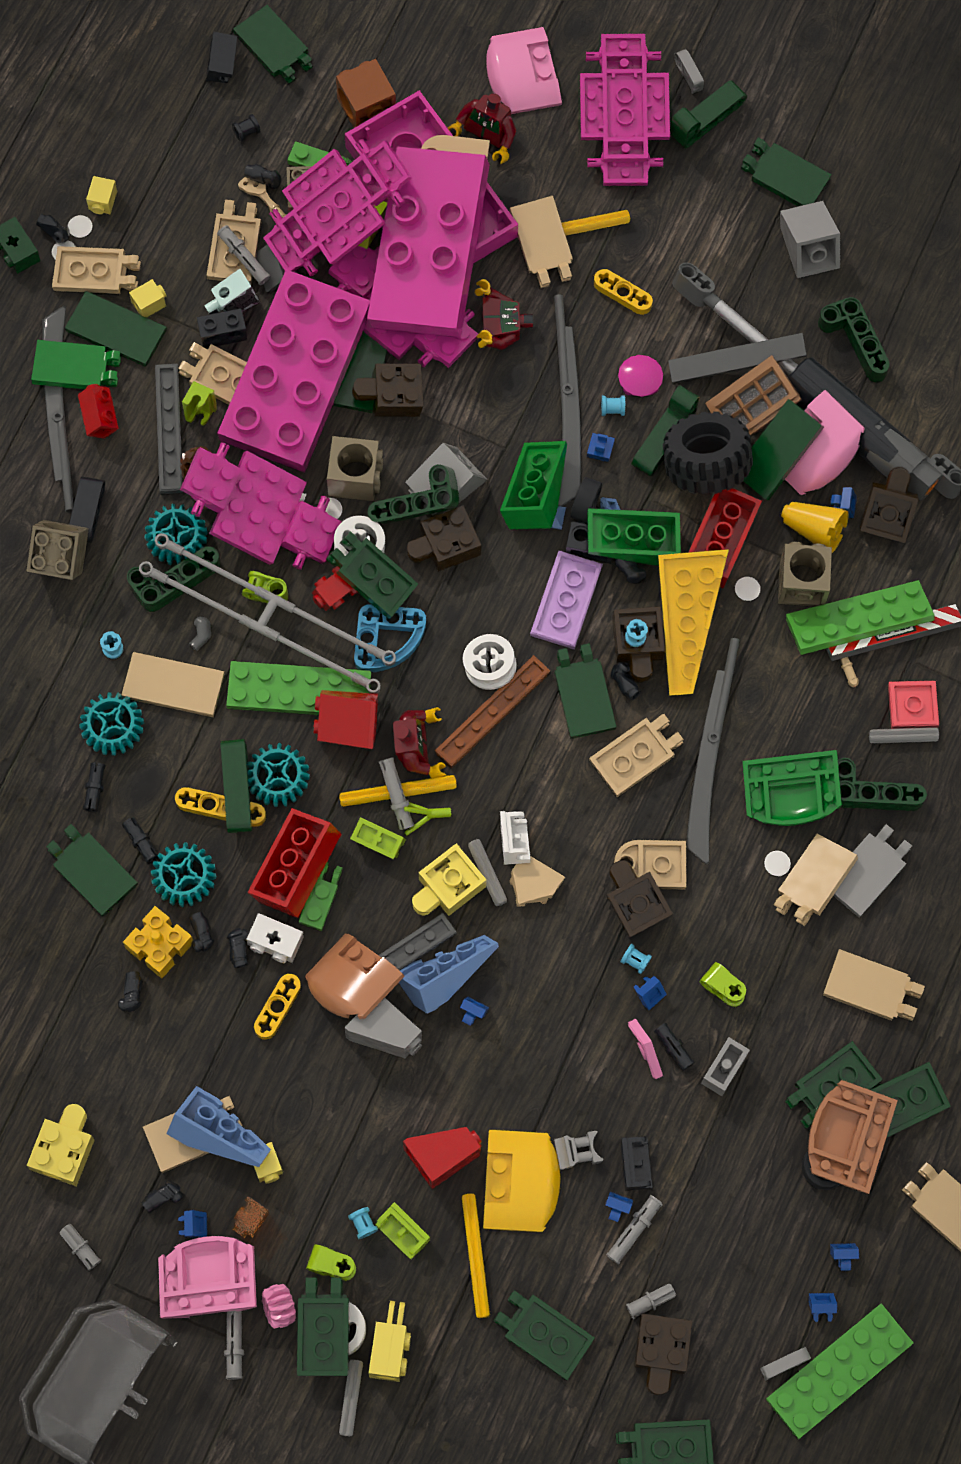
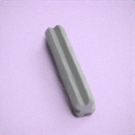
M938 728L873 729L869 732L870 743L932 742L939 739Z
M479 839L471 841L468 847L479 871L487 880L486 887L495 906L505 904L507 898Z
M350 1360L349 1375L347 1376L339 1430L342 1436L350 1437L353 1435L363 1362L359 1360Z

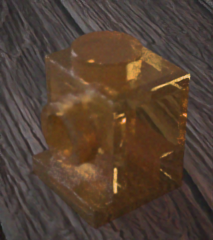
M247 1196L245 1199L247 1206L246 1208L242 1206L236 1213L234 1219L237 1221L234 1223L235 1226L232 1230L243 1238L246 1235L253 1238L269 1215V1211Z

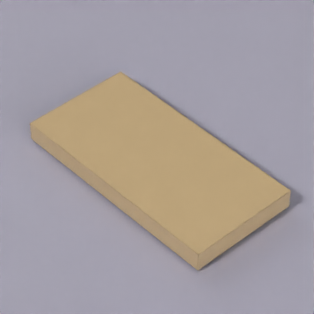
M133 652L121 696L122 698L128 696L130 700L214 717L225 673L216 669Z

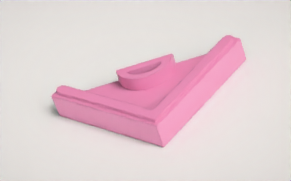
M636 1019L628 1022V1027L639 1041L637 1045L644 1060L648 1062L652 1077L655 1079L662 1077L663 1074L651 1039Z

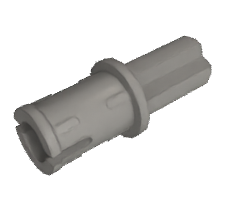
M71 1224L62 1228L60 1235L72 1248V1254H76L88 1271L96 1267L101 1262V1259L89 1247V1241L84 1240Z
M667 1284L651 1293L645 1292V1296L626 1304L631 1317L635 1319V1317L651 1309L655 1311L657 1306L675 1298L676 1293L672 1285Z

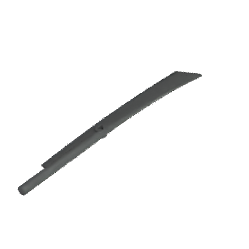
M558 294L554 296L561 386L562 441L567 442L558 506L562 507L575 499L581 485V428L572 327L565 326L563 295Z
M66 306L58 308L42 319V340L63 342ZM44 385L55 481H62L65 512L72 513L74 500L63 387Z
M731 638L725 670H717L699 750L690 805L686 848L705 864H709V824L712 788L720 738L740 640L737 638Z

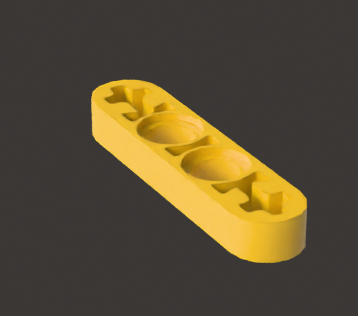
M181 788L175 794V801L180 810L226 820L225 797L223 795L192 788ZM186 794H189L191 800L197 801V796H200L198 808L195 807V802L187 801L186 804H183L180 798H184ZM206 799H212L216 802L212 810H205L202 807ZM250 802L251 813L258 810L259 815H261L256 820H252L251 817L252 827L261 826L266 820L265 809L258 803Z

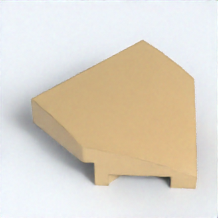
M531 856L530 863L516 864L511 871L510 884L513 885L517 907L534 902L546 904L548 898L553 897L565 877Z

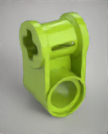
M256 571L249 572L248 583L256 587L260 586L270 592L281 589L283 590L282 593L277 596L288 600L287 586L282 579L267 576ZM248 588L242 591V595L250 600L269 602L255 595V592Z
M715 962L700 979V983L705 989L715 994L727 1005L737 1007L743 1003L746 995L745 985L721 964ZM739 991L738 995L733 997L730 995L731 992Z
M314 1244L306 1267L307 1270L324 1276L343 1278V1281L354 1277L356 1266L351 1257ZM347 1262L350 1270H345L344 1273H341L339 1265L343 1266Z

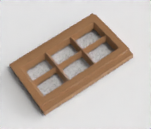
M771 355L705 404L711 413L713 411L720 412L722 415L727 413L733 416V419L735 417L748 428L751 437L773 420L788 399L792 400L795 404L802 399L778 362Z

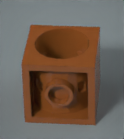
M376 59L365 61L358 67L344 70L336 76L337 99L353 128L396 104V94Z

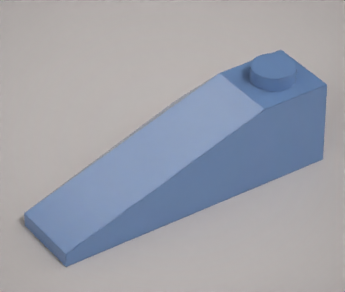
M483 935L457 945L456 950L444 954L442 951L435 954L436 958L424 963L421 959L399 970L404 975L399 984L414 1006L425 1013L435 1011L439 1006L446 1003L499 947L498 943Z
M196 1086L174 1114L166 1134L188 1147L260 1167L271 1149L251 1130H245L238 1123L239 1118L234 1113L230 1115L222 1107L223 1103L217 1097Z

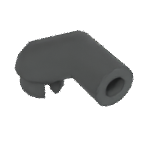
M201 616L197 617L194 621V625L197 628V636L189 643L196 652L211 638V623L206 617Z

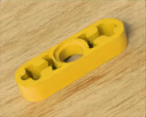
M601 269L596 272L594 287L599 292L637 314L644 315L650 312L653 300L649 293L610 270ZM608 278V283H600V279ZM624 287L629 290V294L623 297L618 295L617 290ZM643 300L646 301V305H638V302H642Z
M286 974L280 978L255 1021L254 1029L259 1038L267 1040L276 1034L301 990L300 980L297 976ZM292 980L294 981V986L296 988L289 989L288 993L286 994V996L290 998V1000L288 1001L284 996H282L286 990L284 983H290V981ZM276 1000L282 1001L285 1005L284 1010L280 1013H275L270 1008L271 1004ZM268 1013L273 1017L269 1024L272 1030L270 1032L266 1030L264 1033H261L259 1025L267 1023L269 1017L265 1014Z

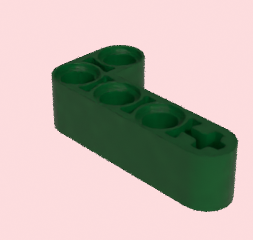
M732 80L728 81L690 112L685 107L680 109L671 120L670 134L684 148L690 147L736 111L746 101L747 95Z
M849 297L823 307L818 320L820 330L831 333L843 328L867 378L875 383L883 381L887 375L890 363L860 301ZM846 309H851L854 313H848ZM825 317H831L834 321H828ZM855 328H860L864 332H857ZM865 347H869V348H871L873 351H872V352H868V351H866L864 348H865Z
M679 385L669 401L667 410L636 453L631 465L651 477L664 460L663 439L673 424L677 425L676 423L680 419H686L688 415L695 414L700 397Z
M441 464L434 465L429 471L430 490L373 502L368 508L369 518L374 522L388 524L456 508L459 504V492L454 470ZM442 470H444L446 476L445 479L440 482L439 473ZM448 493L450 496L449 502L444 504L442 501L443 496ZM427 498V507L422 509L421 501ZM404 502L406 510L401 514L399 507ZM382 509L390 510V513H381L379 516V513L382 512Z
M208 546L194 553V555L204 560L208 558L213 560L210 563L220 568L219 553L215 548ZM187 558L164 574L191 589L216 572ZM133 567L127 573L130 590L146 611H158L185 593L175 587L172 589L166 588L165 586L168 583L164 584L156 579L152 580L151 577H143L139 567ZM188 570L196 571L192 576L185 575V572ZM141 577L144 579L139 584L133 583L135 578ZM150 595L157 596L154 601H146V598Z
M245 739L221 741L227 832L252 831L247 769V744Z
M849 758L838 760L839 768L844 767L849 771L848 775L839 773L840 788L849 794L848 798L841 797L842 808L916 811L921 808L926 800L927 792L919 784L856 781L854 762ZM868 791L872 794L873 798L865 799L861 792ZM885 793H893L896 796V800L887 799ZM912 794H915V798L918 799L917 801H914V797L911 796Z

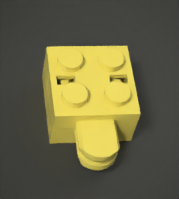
M455 844L419 872V881L424 885V888L413 896V909L419 915L425 916L440 905L447 915L450 916L486 888L487 880L461 848Z
M77 1104L68 1105L63 1111L59 1124L47 1119L44 1120L27 1163V1167L31 1171L77 1187L94 1143L92 1135L82 1132L87 1114L81 1106Z
M390 1301L387 1323L376 1322L369 1377L400 1382V1376L406 1375L407 1359L403 1358L404 1350L409 1351L411 1333H407V1327L402 1325L405 1303L400 1302L396 1325L392 1324L395 1301Z

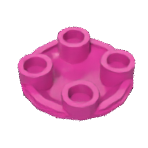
M636 355L631 356L622 363L619 368L618 378L625 394L643 397L654 395L659 391L663 380V372L656 360L649 356Z

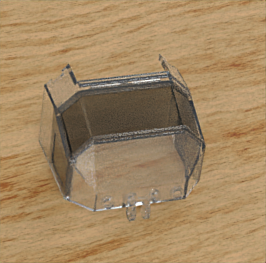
M111 1299L75 1308L19 1396L26 1433L74 1464H94L90 1461L91 1455L97 1442L118 1410L120 1409L134 1419H137L139 1415L133 1408L122 1404L127 1395L133 1397L140 1404L145 1405L148 1399L132 1390V1387L151 1355L161 1343L165 1346L172 1345L175 1347L177 1344L176 1340L168 1331L129 1307Z

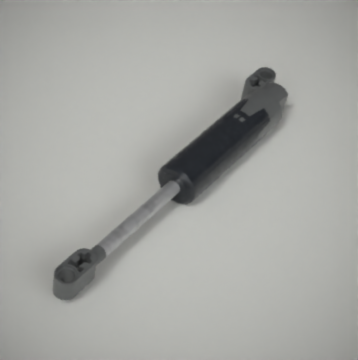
M682 263L679 266L672 284L687 300L698 307L709 306L751 343L768 340L713 293L715 289L714 282L695 265ZM813 357L806 358L799 365L793 360L778 362L782 370L789 375L788 379L802 399L798 402L802 407L806 409L819 394L826 390L865 428L864 433L861 432L858 444L860 446L856 453L886 478H888L892 468L903 467L908 470L911 478L908 491L918 494L920 501L925 499L934 488L946 498L953 499L958 496L961 491L960 468L941 454H934L929 458L905 435Z

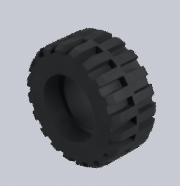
M706 411L698 415H688V418L680 419L676 423L677 425L673 424L663 439V453L667 476L680 489L684 491L687 489L693 494L699 492L702 495H709L712 492H715V494L721 493L725 489L728 491L735 484L739 485L744 480V477L748 476L753 465L749 430L743 422L736 417L733 419V416L727 413L722 415L720 412L713 411V413H707Z

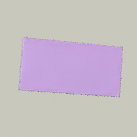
M558 551L530 636L575 650L603 564Z

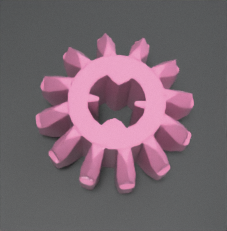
M276 1284L264 1289L262 1292V1303L268 1323L274 1329L292 1324L296 1319V1310L289 1289L284 1284Z

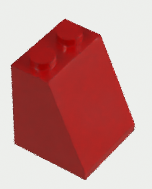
M322 690L320 696H316L315 710L319 711V720H314V734H318L317 741L373 749L376 740L378 694Z
M467 1127L407 1138L403 1141V1147L428 1185L433 1189L479 1157L482 1147L480 1143L482 1141L474 1130L470 1132Z

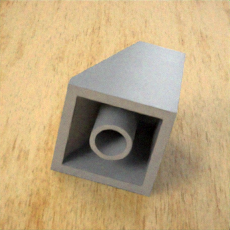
M823 201L780 211L781 231L797 278L840 268V232Z
M442 443L412 474L406 483L410 487L408 491L411 494L430 490V469L436 464L448 466L454 470L456 475L460 503L480 487L487 478L457 447ZM444 470L439 473L440 482L445 479L446 473ZM448 493L443 496L442 501L444 504L449 502L450 496ZM424 498V499H423V502L425 503L424 508H426V507H427V504H428V500H427V498ZM443 511V512H439V513H434V514L439 515V514H442V513L447 512V511Z
M386 998L365 1019H359L357 1014L345 1026L346 1038L349 1041L402 1058H406L409 1054L414 1056L422 1047L420 1044L422 1042V1031Z

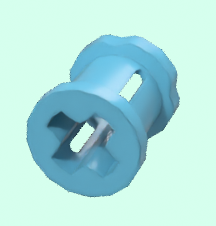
M622 395L620 398H606V396H602V416H606V414L625 416V395Z
M639 619L630 621L626 628V642L630 646L639 647L645 643L648 627L645 622Z
M112 631L104 633L100 639L104 655L110 659L120 657L123 653V644L120 636ZM114 643L115 647L110 648L109 644Z
M631 944L620 962L631 965L638 970L639 974H642L652 956L650 954H643L634 948L635 945ZM631 956H634L635 958L639 959L641 962H638L637 960L633 959Z
M368 1207L359 1209L348 1216L349 1220H353L358 1231V1239H363L378 1231V1227L373 1225L368 1214L370 1211Z

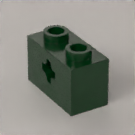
M16 217L0 225V250L5 255L3 259L9 269L13 267L18 274L41 261L38 250Z

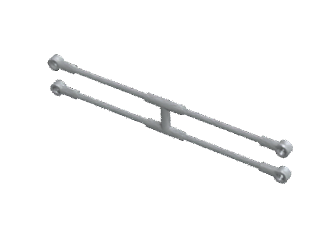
M161 533L155 537V543L159 549H168L180 556L184 555L255 592V595L269 602L257 622L170 579L168 575L153 568L150 562H142L139 566V571L143 577H152L164 584L168 583L239 620V623L274 641L278 640L351 678V681L367 688L369 693L377 694L381 688L378 680L368 679L356 672L352 673L288 640L266 625L276 607L279 606L366 649V652L381 659L386 666H392L396 662V655L393 651H384L341 631L297 608L295 604L260 586L256 587L186 551L184 547L169 540L166 534ZM165 538L166 543L162 545L159 544V539ZM145 566L151 568L147 573L142 571ZM392 655L393 660L388 662L385 660V656ZM375 683L378 685V688L371 690L369 685Z

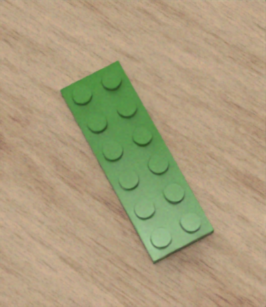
M918 580L786 614V621L798 650L803 655L934 621L935 615Z
M231 661L226 706L227 709L319 715V711L315 710L316 696H320L322 690L357 693L369 692L367 688L351 681V678L332 668ZM346 669L371 679V671Z
M880 1304L767 1397L766 1400L795 1437L800 1439L909 1348L913 1341L885 1307Z

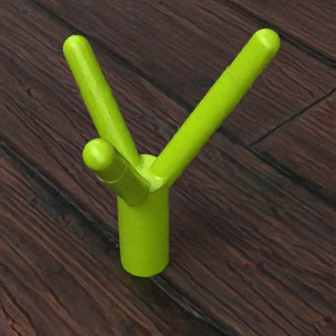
M409 802L410 805L404 807V811L425 814L427 816L406 830L405 834L409 835L431 818L451 817V808L428 809Z

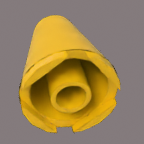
M791 502L789 505H785L781 517L784 518L783 522L813 544H824L826 547H832L833 553L842 540V527L846 528L849 513L840 508Z

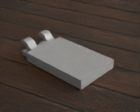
M887 824L876 837L869 833L853 851V853L857 854L858 860L833 895L859 918L905 867L906 863L901 859L912 847L906 840L896 850L885 841L894 831Z

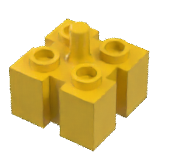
M154 906L142 920L144 928L141 931L135 928L123 941V944L137 959L141 960L143 957H146L147 967L162 979L175 965L173 957L176 953L182 957L190 948L193 939L178 924L172 928L170 918Z

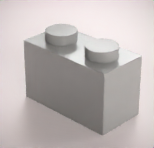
M728 1037L701 1084L723 1096L750 1050Z

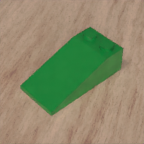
M566 441L524 443L500 509L509 529L552 527L558 509L567 450Z
M589 508L587 510L588 554L649 565H659L658 555L681 553L680 513Z

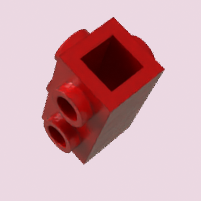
M91 384L78 394L87 436L105 439L119 429L110 388Z
M338 566L332 570L334 574L327 579L324 576L314 584L316 588L312 592L314 596L313 601L319 608L323 607L325 611L331 607L334 610L345 602L343 598L350 593L353 596L357 593L354 588L336 574L340 569Z

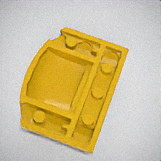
M489 1130L483 1229L543 1232L546 1227L544 1226L555 1211L560 1189L558 1157L548 1133Z

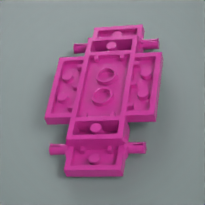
M601 34L599 52H586V61H599L601 73H580L581 140H603L601 158H587V167H601L603 186H647L650 167H663V157L650 158L648 140L670 139L669 73H647L648 61H661V51L648 52L645 44V34Z
M364 139L359 140L355 145L362 155L348 166L339 152L333 149L282 190L294 209L283 218L278 209L272 210L273 212H270L269 215L276 225L263 238L284 270L287 269L295 272L304 266L309 276L315 275L318 270L311 260L320 251L323 252L329 263L334 265L385 224L375 206H378L389 197L392 198L397 207L405 203L398 191L412 177L387 141L384 140L377 147L369 149Z
M380 245L375 250L356 246L329 269V274L340 284L337 287L338 289L371 300ZM467 309L464 315L461 337L372 328L368 320L363 330L398 360L414 345L424 353L418 359V363L422 364V367H425L432 359H435L449 368L474 343L478 335L467 324L475 316L474 312L470 309Z
M220 443L216 454L201 447L197 449L180 490L189 494L196 501L191 514L200 517L204 506L218 513L209 534L269 565L274 563L280 546L297 554L293 567L297 569H302L306 558H311L321 564L326 561L334 542L335 531L341 523L340 520L330 516L325 511L330 502L329 498L321 496L317 507H313L304 501L299 502L307 482L249 451L243 453L237 467L225 459L230 448L226 443Z

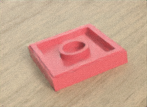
M936 681L888 683L891 729L939 727Z

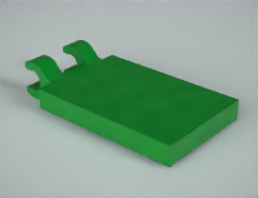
M37 340L31 378L32 384L86 389L91 384L117 387V371H106V365L120 367V351L112 350L106 352L105 346Z

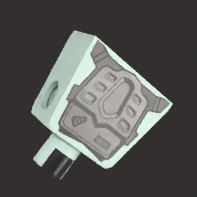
M239 269L211 289L215 299L204 306L209 314H215L222 310L225 312L240 308L244 311L260 301L242 270Z

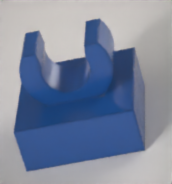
M592 433L587 457L609 462L615 438Z
M843 487L842 496L832 495L831 505H834L833 508L848 511L849 518H854L857 501L853 488Z
M655 976L651 979L644 977L645 984L641 988L637 985L634 986L643 1006L648 1010L667 995L661 982Z
M466 997L460 1008L467 1011L462 1022L471 1026L476 1016L481 1019L485 1017L489 1007L470 997Z
M610 1192L606 1202V1206L612 1208L609 1219L618 1222L621 1212L629 1214L633 1200Z
M194 1210L184 1211V1216L178 1218V1221L184 1222V1230L179 1231V1234L191 1238L207 1237V1213Z
M830 1244V1254L833 1259H838L840 1270H851V1259H859V1249L856 1244Z
M809 1293V1306L814 1321L818 1322V1315L820 1313H827V1320L831 1322L833 1318L832 1313H837V1302L834 1293Z

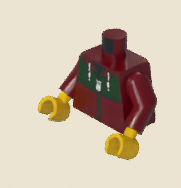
M494 93L489 96L483 95L480 100L474 99L465 104L456 117V123L450 125L448 130L455 129V136L458 137L462 132L461 126L463 124L464 129L484 140H490V143L498 148L501 147L499 151L493 153V161L499 158V154L502 156L500 164L508 161L509 154L507 149H510L516 134V127L511 118V109L501 103V97Z
M485 279L476 283L481 288L476 289L475 294L477 296L484 294L485 296L482 301L483 330L476 336L482 339L478 343L480 348L488 346L503 350L520 339V328H533V314H519V302L491 288L489 282Z
M438 707L426 711L408 710L401 715L399 721L393 722L395 752L405 769L419 774H429L431 778L446 775L440 771L446 767L444 763L440 762L432 767L428 763L424 721L427 723L441 721L442 718L438 719L435 716V712L441 710Z

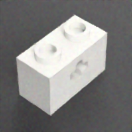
M258 913L247 937V943L250 945V949L256 953L263 954L266 952L273 955L272 958L278 962L285 963L288 961L292 963L304 936L303 931ZM277 936L279 942L275 941L274 944H271L270 939H274Z

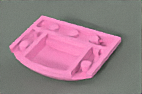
M543 27L491 37L486 62L489 83L493 93L498 94L501 97V102L511 109V114L562 105L559 83L548 46V38Z
M826 390L819 394L804 410L822 424L824 428L785 478L800 495L824 487L842 473L855 456L860 446L858 444L861 432L864 433L865 430Z
M201 1237L178 1244L166 1257L162 1254L158 1258L160 1318L162 1319L189 1318L195 1315L228 1311L238 1312L257 1307L254 1246L250 1244L247 1245L230 1237Z

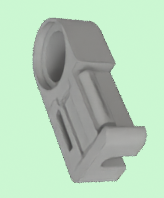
M684 49L675 53L676 65L687 81L691 93L703 90L704 80L689 52Z
M804 1347L763 1366L760 1370L766 1381L810 1360L811 1357L807 1348Z

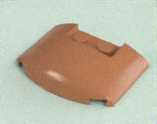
M344 934L306 974V980L312 995L325 1009L344 1018H349V1015L358 1014L357 1017L359 1019H365L404 978L403 973L388 960L380 957L349 934Z
M841 1080L837 1084L838 1086L824 1097L814 1116L808 1141L811 1173L816 1176L869 1194L898 1100Z

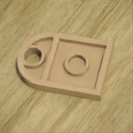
M437 135L428 139L421 149L486 155L488 159L490 140Z
M633 840L625 843L617 851L614 863L624 858L630 859L637 877L650 872L659 889H686V841Z

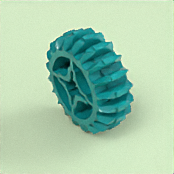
M172 504L170 510L163 506V513L155 511L156 518L149 517L150 525L145 527L147 532L145 540L148 541L147 548L152 550V555L154 557L159 555V561L163 562L167 558L168 564L171 565L173 560H176L177 564H179L181 560L187 559L184 555L180 556L171 550L159 549L155 543V537L161 533L166 534L169 540L180 546L186 541H191L184 548L192 554L204 548L202 544L207 543L205 535L208 534L207 528H204L206 524L204 520H200L201 516L197 517L195 514H191L193 508L190 507L185 511L183 504H181L179 509H176L175 504ZM178 521H184L190 524L192 528L180 525ZM171 522L167 528H162L165 524ZM175 527H177L178 532L177 542L174 537ZM161 538L158 541L159 544H161L160 542L162 541L166 543L165 538Z
M110 692L107 693L106 699H103V696L99 694V702L91 699L92 708L84 707L86 714L80 716L83 723L79 725L80 729L83 730L81 733L83 739H87V745H94L93 749L95 752L102 748L103 755H106L111 750L114 756L117 754V749L125 753V746L133 749L132 740L139 742L140 737L137 734L143 733V728L140 725L144 724V719L140 717L142 715L141 709H136L137 703H130V697L128 696L122 700L120 693H117L115 698H113ZM107 709H113V711L109 713L103 712ZM124 712L131 718L129 729L121 722ZM95 719L102 725L99 736L93 731ZM110 721L111 723L112 721H115L116 725H111V727H108L107 723H109ZM114 735L121 736L117 739L109 740Z
M278 743L277 749H273V746L269 744V751L267 752L260 748L261 756L253 754L252 759L255 762H248L247 764L251 769L248 770L249 786H252L250 793H257L256 799L258 801L264 798L265 805H268L272 800L274 807H278V801H282L283 805L287 806V799L289 798L295 803V794L302 796L303 791L300 788L307 789L308 783L305 781L310 779V774L306 773L309 770V766L304 764L306 761L305 757H298L299 751L297 749L291 753V746L289 745L286 746L285 750H282V744ZM276 759L282 760L280 763L273 764L270 762ZM291 765L297 770V777L294 783L287 775ZM261 768L268 775L264 786L258 780ZM277 772L278 774V772H281L282 777L278 778L277 776V778H274L273 773ZM279 786L285 788L282 791H273V789Z
M184 842L181 849H179L177 843L174 844L175 850L173 851L166 847V856L162 853L158 854L161 862H153V866L157 869L152 870L151 875L156 877L152 880V884L157 886L155 889L157 894L163 893L161 896L163 901L170 897L171 905H174L179 900L180 907L184 906V901H188L189 905L193 906L192 899L196 898L198 902H202L200 894L205 896L210 894L206 887L214 888V883L210 880L216 879V873L212 872L216 868L215 864L210 863L212 861L211 856H205V849H200L197 852L198 847L196 844H193L191 849H189L188 843ZM184 858L183 862L178 865L171 864L177 859ZM194 860L203 868L202 877L192 871ZM187 870L188 876L184 875L180 879L179 873L183 874ZM165 872L175 878L174 889H171L165 883ZM187 885H197L191 890L183 891Z

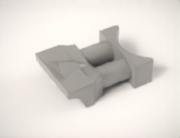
M598 1131L587 1132L586 1137L571 1138L564 1136L554 1139L560 1170L572 1168L580 1162L592 1161V1164H598L603 1161V1158L598 1156L593 1148V1140ZM589 1147V1151L577 1153L576 1148Z

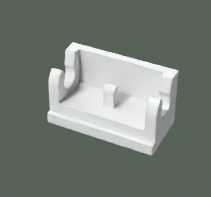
M500 811L504 865L530 863L527 820L515 819L524 818L523 812Z

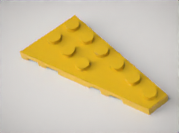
M728 550L658 555L669 696L693 694Z

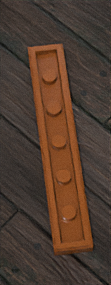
M533 655L515 673L511 681L499 688L435 750V753L450 768H453L550 674V670Z

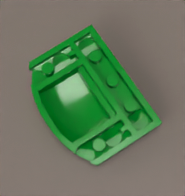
M837 750L743 761L747 816L751 819L754 818L766 824L779 826L800 825L822 819L834 810L842 807Z

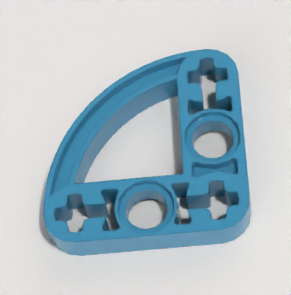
M373 605L363 606L359 611L357 639L361 640L360 638L364 633H371L374 639L371 643L367 644L377 647L379 629L413 632L407 643L395 652L396 662L392 666H386L381 659H376V656L368 653V660L371 661H367V664L363 665L359 659H363L364 648L355 645L354 661L358 670L378 672L395 667L405 661L417 649L424 636L426 628L425 613L417 608L399 607L395 612L399 616V621L391 624L387 622L386 616L383 614V622H379L380 611ZM368 612H372V615L375 616L371 618V621H367L366 615ZM403 614H406V619H409L406 620V624H402ZM414 616H419V620H421L418 621V625L413 624L412 619H414ZM386 656L385 660L390 662L393 660V656Z

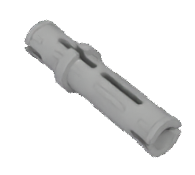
M225 225L217 232V235L229 247L228 251L240 260L259 285H263L270 279L271 275L266 272L257 259L244 246L245 242L242 239H238L228 225Z
M391 757L379 761L392 802L390 806L395 812L399 829L410 828L414 826L410 812L404 811V807H408L410 804L403 793L394 759Z
M652 1195L649 1196L639 1212L633 1214L634 1218L606 1254L616 1264H620L625 1254L646 1227L649 1228L651 1225L650 1221L660 1207L663 1206L657 1198Z
M228 1311L226 1326L227 1350H224V1356L227 1357L226 1379L238 1380L242 1379V1356H244V1350H242V1311Z

